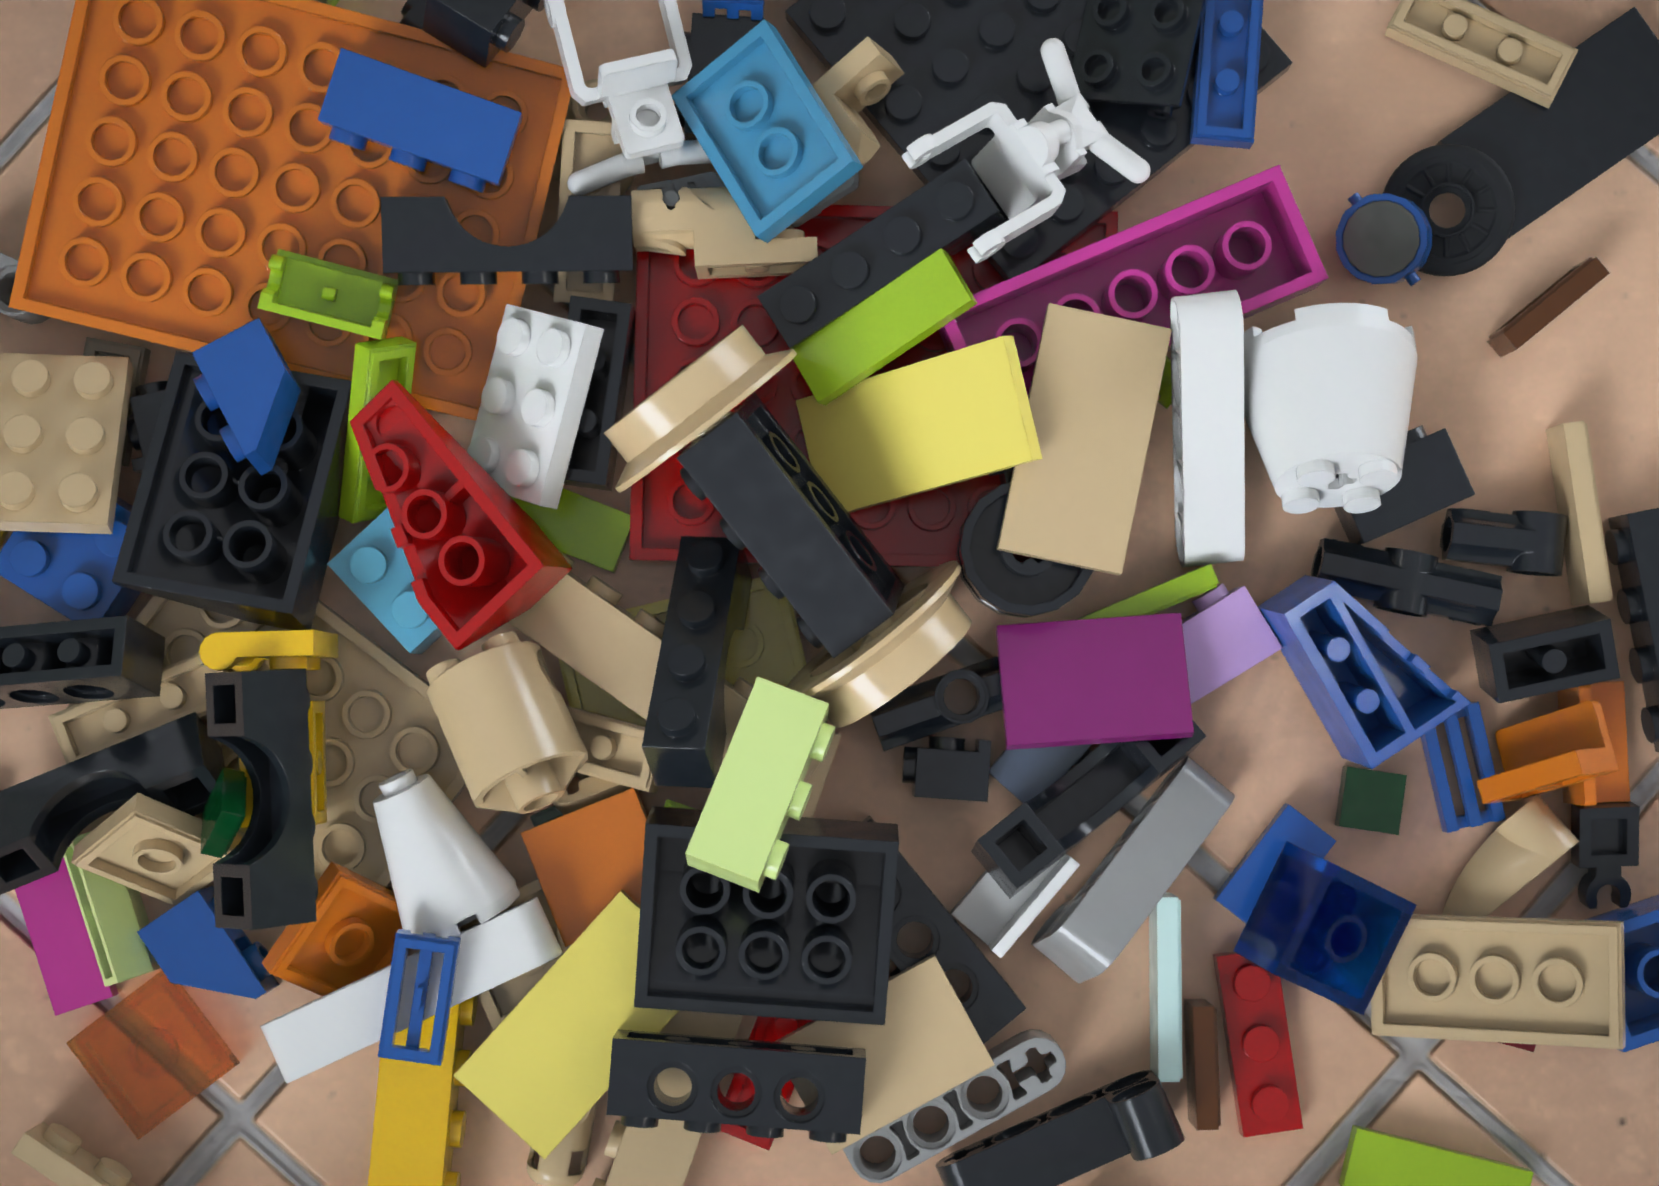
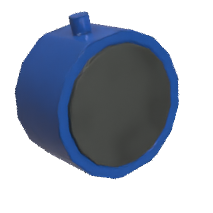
M1358 192L1348 198L1352 206L1342 215L1336 231V251L1343 266L1357 279L1371 284H1397L1406 280L1410 286L1415 285L1421 280L1416 272L1425 265L1432 248V228L1425 212L1413 201L1390 193L1370 194L1363 198Z

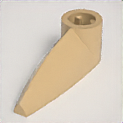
M1539 795L1535 796L1496 828L1475 852L1456 880L1442 915H1490L1580 841Z

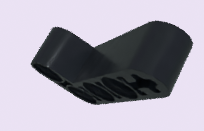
M1143 1070L1120 1078L957 1150L937 1162L936 1168L944 1186H1057L1127 1154H1130L1136 1161L1162 1155L1180 1145L1185 1140V1136L1159 1078L1152 1070Z

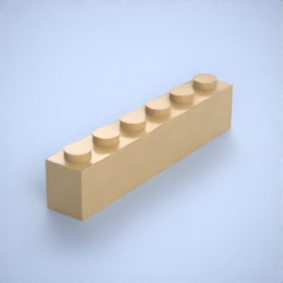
M559 550L563 557L572 566L575 561H573L570 557H568ZM569 572L531 609L508 622L647 720L665 623L643 609H640L636 616L632 615L617 604L623 595L612 586L594 575L586 583L572 572ZM741 677L737 679L734 685L725 679L724 712L727 735L723 759L754 686ZM812 759L804 782L808 781L820 761Z

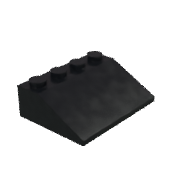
M176 351L112 582L118 586L251 623L290 630H311L340 519L339 507L352 381L291 371L301 392L274 467L271 471L261 476L247 458L240 462L234 459L219 432V429L228 425L220 407L210 411L194 384L193 378L202 374L192 353Z
M651 807L645 824L634 1007L885 1025L899 850L898 824L801 817L800 821L789 817L780 839L790 844L781 871L776 880L765 876L758 893L688 866L685 852L703 810Z

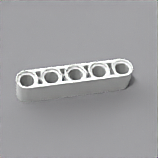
M1236 290L1175 296L1171 298L1170 329H1172L1171 380L1174 514L1178 558L1182 568L1243 561L1245 556L1244 321L1240 297Z
M538 897L502 912L481 925L480 923L474 925L457 936L461 937L451 1007L535 969L563 954ZM420 951L407 957L396 1033L409 1027ZM433 952L424 1020L434 1016L436 1012L444 953ZM391 965L260 1026L286 1083L299 1079L380 1041Z

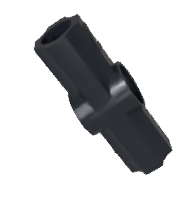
M1320 539L1311 569V576L1333 580L1353 598L1374 602L1373 607L1415 617H1427V614L1475 626H1492L1493 620L1499 611L1503 593L1501 585L1502 576L1439 563L1438 557L1422 552L1385 547V551L1364 547L1356 543L1338 541L1337 539Z
M998 656L909 686L890 701L871 712V718L883 751L961 724L971 723L978 718L1003 710ZM955 679L969 681L976 690V703L970 711L964 714L953 713L944 702L945 688Z

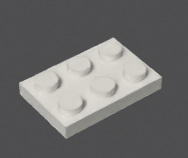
M506 304L467 453L509 496L543 507L558 508L604 329Z

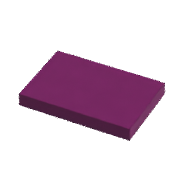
M1181 613L997 625L996 638L1006 750L1189 738L1193 736L1194 727Z

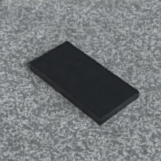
M1635 7L1575 47L1578 49V52L1549 109L1510 92L1436 144H1459L1475 148L1488 155L1501 167L1511 184L1515 200L1514 222L1508 238L1659 135V40Z

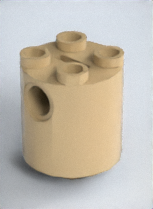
M508 631L495 635L482 644L483 652L463 661L458 658L445 660L430 668L426 673L430 683L426 693L439 719L450 750L475 807L526 814L547 807L560 799L575 773L588 760V752L561 693L557 690L551 679L539 644L530 641L520 642L516 632Z

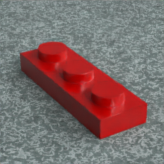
M1266 946L1213 954L1239 1133L1243 1137L1303 1129L1276 948Z

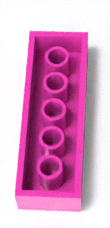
M1277 165L977 292L973 296L978 304L940 328L938 332L947 353L1000 336H1014L1027 395L1029 396L1044 318L1049 303L1170 328V302L1172 297L1236 290L1240 297L1244 320L1314 290L1328 279V275L1281 167ZM1171 337L1169 341L1168 351H1171Z

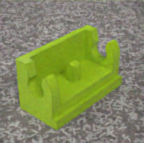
M278 249L277 255L272 254L268 264L270 269L268 284L261 291L258 309L380 340L386 339L399 286L398 279Z

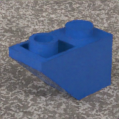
M257 318L192 352V355L202 374L193 378L197 390L210 411L220 407L228 423L227 426L219 429L227 448L237 462L247 458L262 476L274 467L301 389L275 340L261 320Z
M214 886L196 891L137 931L171 983L253 999L261 997L279 985L275 977L269 974L262 964L268 951L260 942L256 941L252 944L242 929L215 927Z

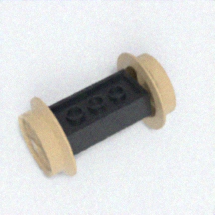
M742 324L604 432L627 462L615 489L618 493L626 490L691 442L677 457L684 467L680 470L683 481L700 500L708 497L722 515L719 524L727 538L740 550L747 547L762 566L758 569V574L766 588L776 598L782 599L786 597L800 615L796 620L806 639L818 649L824 646L793 677L786 687L829 703L828 719L836 728H841L860 720L897 696L937 664L964 637L971 627L972 621L950 593L962 567L955 560L949 561L929 570L907 585L902 583L757 394L751 395L786 366L797 353L794 349L765 354Z

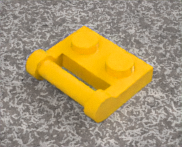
M318 630L217 632L204 638L200 644L199 654L205 666L218 671L231 668L239 672L256 671L265 660H269L270 670H321V659L338 658V634Z

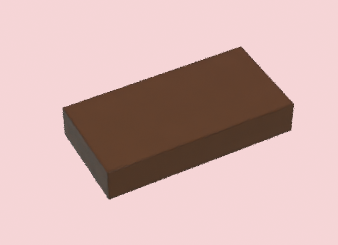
M1590 257L1579 263L1489 336L1490 340L1487 342L1500 358L1517 350L1610 274L1597 257Z
M1184 999L1188 1120L1196 1130H1219L1218 1126H1221L1217 1009L1206 999Z

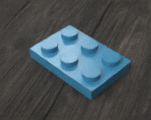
M765 19L671 95L755 236L766 243L770 242L863 168L862 163L774 25Z

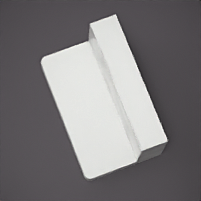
M1065 854L1011 899L985 870L951 910V914L985 942L991 951L1002 958L1078 869L1080 864L1071 856Z

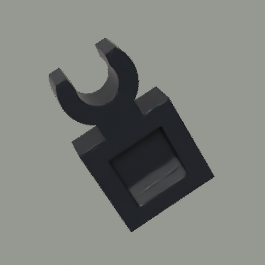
M1631 801L1604 802L1592 806L1571 804V832L1580 841L1571 848V863L1578 868H1588V872L1583 875L1579 882L1578 897L1580 902L1589 909H1597V893L1605 885H1611V901L1620 908H1625L1630 903L1631 889L1628 882L1621 877V866H1639L1640 806Z

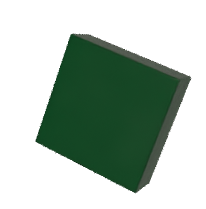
M1343 766L1335 825L1399 835L1407 775Z
M223 767L203 808L200 854L222 858L223 855L227 854L245 819L247 787L245 772Z

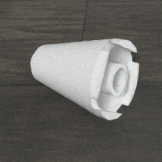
M407 769L389 777L378 785L382 794L373 800V806L402 929L411 930V933L422 935L423 932L436 934V937L448 938V936L457 937L461 935L458 927L476 918L481 925L508 908L519 898L520 892L515 878L429 774L416 777L413 769Z

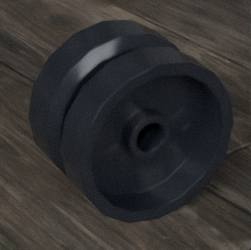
M1010 483L999 485L974 505L959 530L956 558L962 567L960 572L961 579L978 602L1001 615L1028 618L1058 610L1080 594L1094 570L1038 558H1029L1024 562H1020L1013 556V553L997 550Z

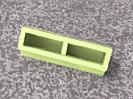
M87 832L76 836L63 857L104 986L106 987L155 971L161 967L137 933V931L149 924L140 892L71 863L75 845L90 833Z

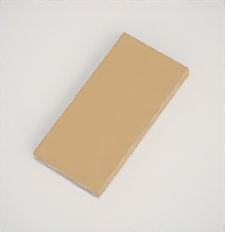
M1048 304L1028 396L1043 459L1013 468L997 550L1113 575H1122L1172 329L1057 304Z
M1381 912L1370 914L1372 1035L1624 1049L1626 1047L1624 921Z

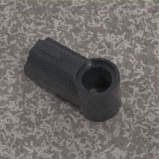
M1463 508L1447 509L1440 538L1442 560L1507 567V572L1549 577L1562 576L1567 515L1542 511H1512V514H1503Z

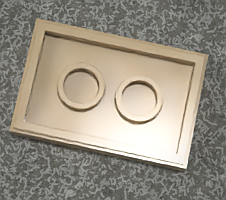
M935 954L888 979L885 1025L813 1020L775 1041L865 1049L866 1067L860 1135L847 1134L846 1142L826 1143L832 1155L995 1065ZM805 1078L791 1079L804 1105H810L818 1095L815 1085Z

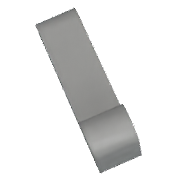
M1189 756L1185 757L1159 785L1077 895L1062 904L1049 917L1035 935L1031 945L1079 984L1103 973L1119 956L1233 802L1235 795Z
M1029 1029L1020 1032L988 1050L995 1064L994 1066L849 1145L843 1151L853 1169L861 1178L873 1183H883L892 1180L1056 1087L1061 1082L1066 1069L1063 1051L1051 1035L1042 1030ZM1036 1047L1041 1055L1051 1052L1044 1058V1064L1047 1068L1043 1072L1036 1074L1031 1066L1025 1067L1014 1074L1020 1086L1013 1090L1011 1089L1005 1072L999 1066L1001 1063L1007 1061L1013 1073L1028 1063L1025 1052L1029 1049ZM980 1076H990L999 1083V1092L996 1098L986 1104H976L966 1096L970 1082ZM927 1106H936L947 1114L946 1123L943 1128L932 1134L923 1133L913 1125L916 1113ZM883 1136L889 1139L894 1145L891 1157L881 1163H871L865 1160L860 1153V1148L870 1137Z

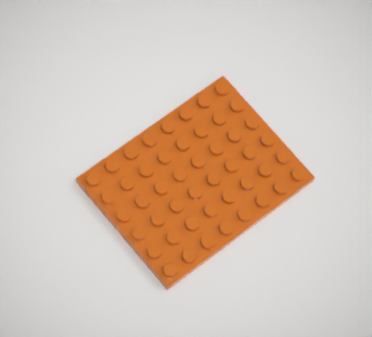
M75 0L8 307L194 352L259 318L275 340L291 371L352 381L355 343L380 339L258 309L261 291L268 284L270 276L268 264L272 254L277 255L278 249L398 279V273H383L381 197H445L460 225L469 234L483 242L497 246H518L536 240L571 99L564 68L560 65L510 52L506 53L502 50H499L488 66L484 68L426 33L423 29L313 0ZM341 48L521 112L523 118L500 187L486 183L484 192L480 193L448 181L451 170L427 162L425 171L421 172L388 160L392 149L368 141L365 151L329 139L332 127L323 125L318 121V117ZM497 272V284L460 285V273H435V285L398 286L386 339L403 336L417 342L411 395L425 409L474 421L477 420L482 391L487 381L497 342V333L502 323L506 304L518 307L522 305L526 284H522V272Z

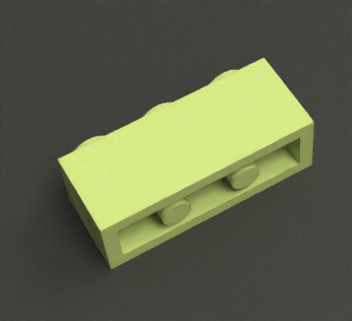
M757 676L685 852L688 866L758 893L765 876L774 880L777 879L790 845L781 841V836L789 817L800 821L812 791L813 785L804 782V778L812 759L820 762L824 761L836 727L827 723L829 703Z

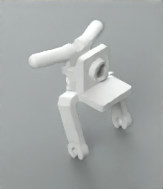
M543 0L549 25L554 29L570 96L581 106L603 102L604 108L608 107L612 118V139L614 144L619 143L622 149V153L572 173L567 181L568 189L571 193L577 196L588 194L627 177L645 173V165L658 162L661 169L677 165L712 164L698 140H684L685 136L669 90L670 86L679 85L686 81L692 68V61L677 0H658L670 49L600 65L598 86L595 88H588L584 83L564 0Z
M1057 38L1047 39L1043 42L1040 49L1058 103L1056 108L1053 103L1045 105L1027 123L1024 118L1017 120L1006 104L989 102L935 134L929 133L918 138L907 146V152L901 156L911 170L984 128H990L994 132V137L972 159L971 164L1009 220L986 232L972 243L973 246L967 251L976 264L986 260L1000 250L1005 243L1048 219L1056 212L1062 204L1066 192L1060 180L1079 172L1087 164V160L1084 157L1087 154L1086 150L1089 149L1093 154L1133 183H1143L1150 176L1151 169L1148 162L1111 136L1101 121H1096L1089 111V104L1080 93L1065 46Z

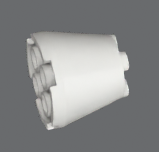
M1327 303L1294 309L1296 320L1281 324L1262 332V329L1254 326L1244 332V417L1275 492L1282 500L1283 510L1291 514H1303L1314 511L1317 508L1343 506L1346 512L1358 514L1377 509L1381 506L1380 495L1395 487L1402 476L1418 359L1412 326L1404 328L1390 321L1388 310L1379 306L1360 303Z

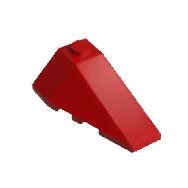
M391 380L350 421L374 488L382 492L395 526L390 530L397 548H403L415 581L411 582L416 599L455 650H462L531 609L573 569L536 522L398 381Z

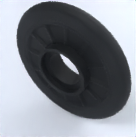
M1441 144L1416 152L1402 162L1394 171L1383 194L1390 193L1411 200L1425 212L1432 228V248L1425 265L1419 271L1429 275L1456 276L1471 272L1486 264L1503 247L1514 222L1515 200L1506 174L1488 155L1464 145ZM1440 194H1455L1464 203V218L1454 227H1439L1430 218V204Z

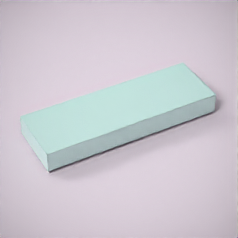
M1166 892L1149 914L1150 1070L1159 1078L1160 1082H1180V1079H1183L1181 900L1170 892Z

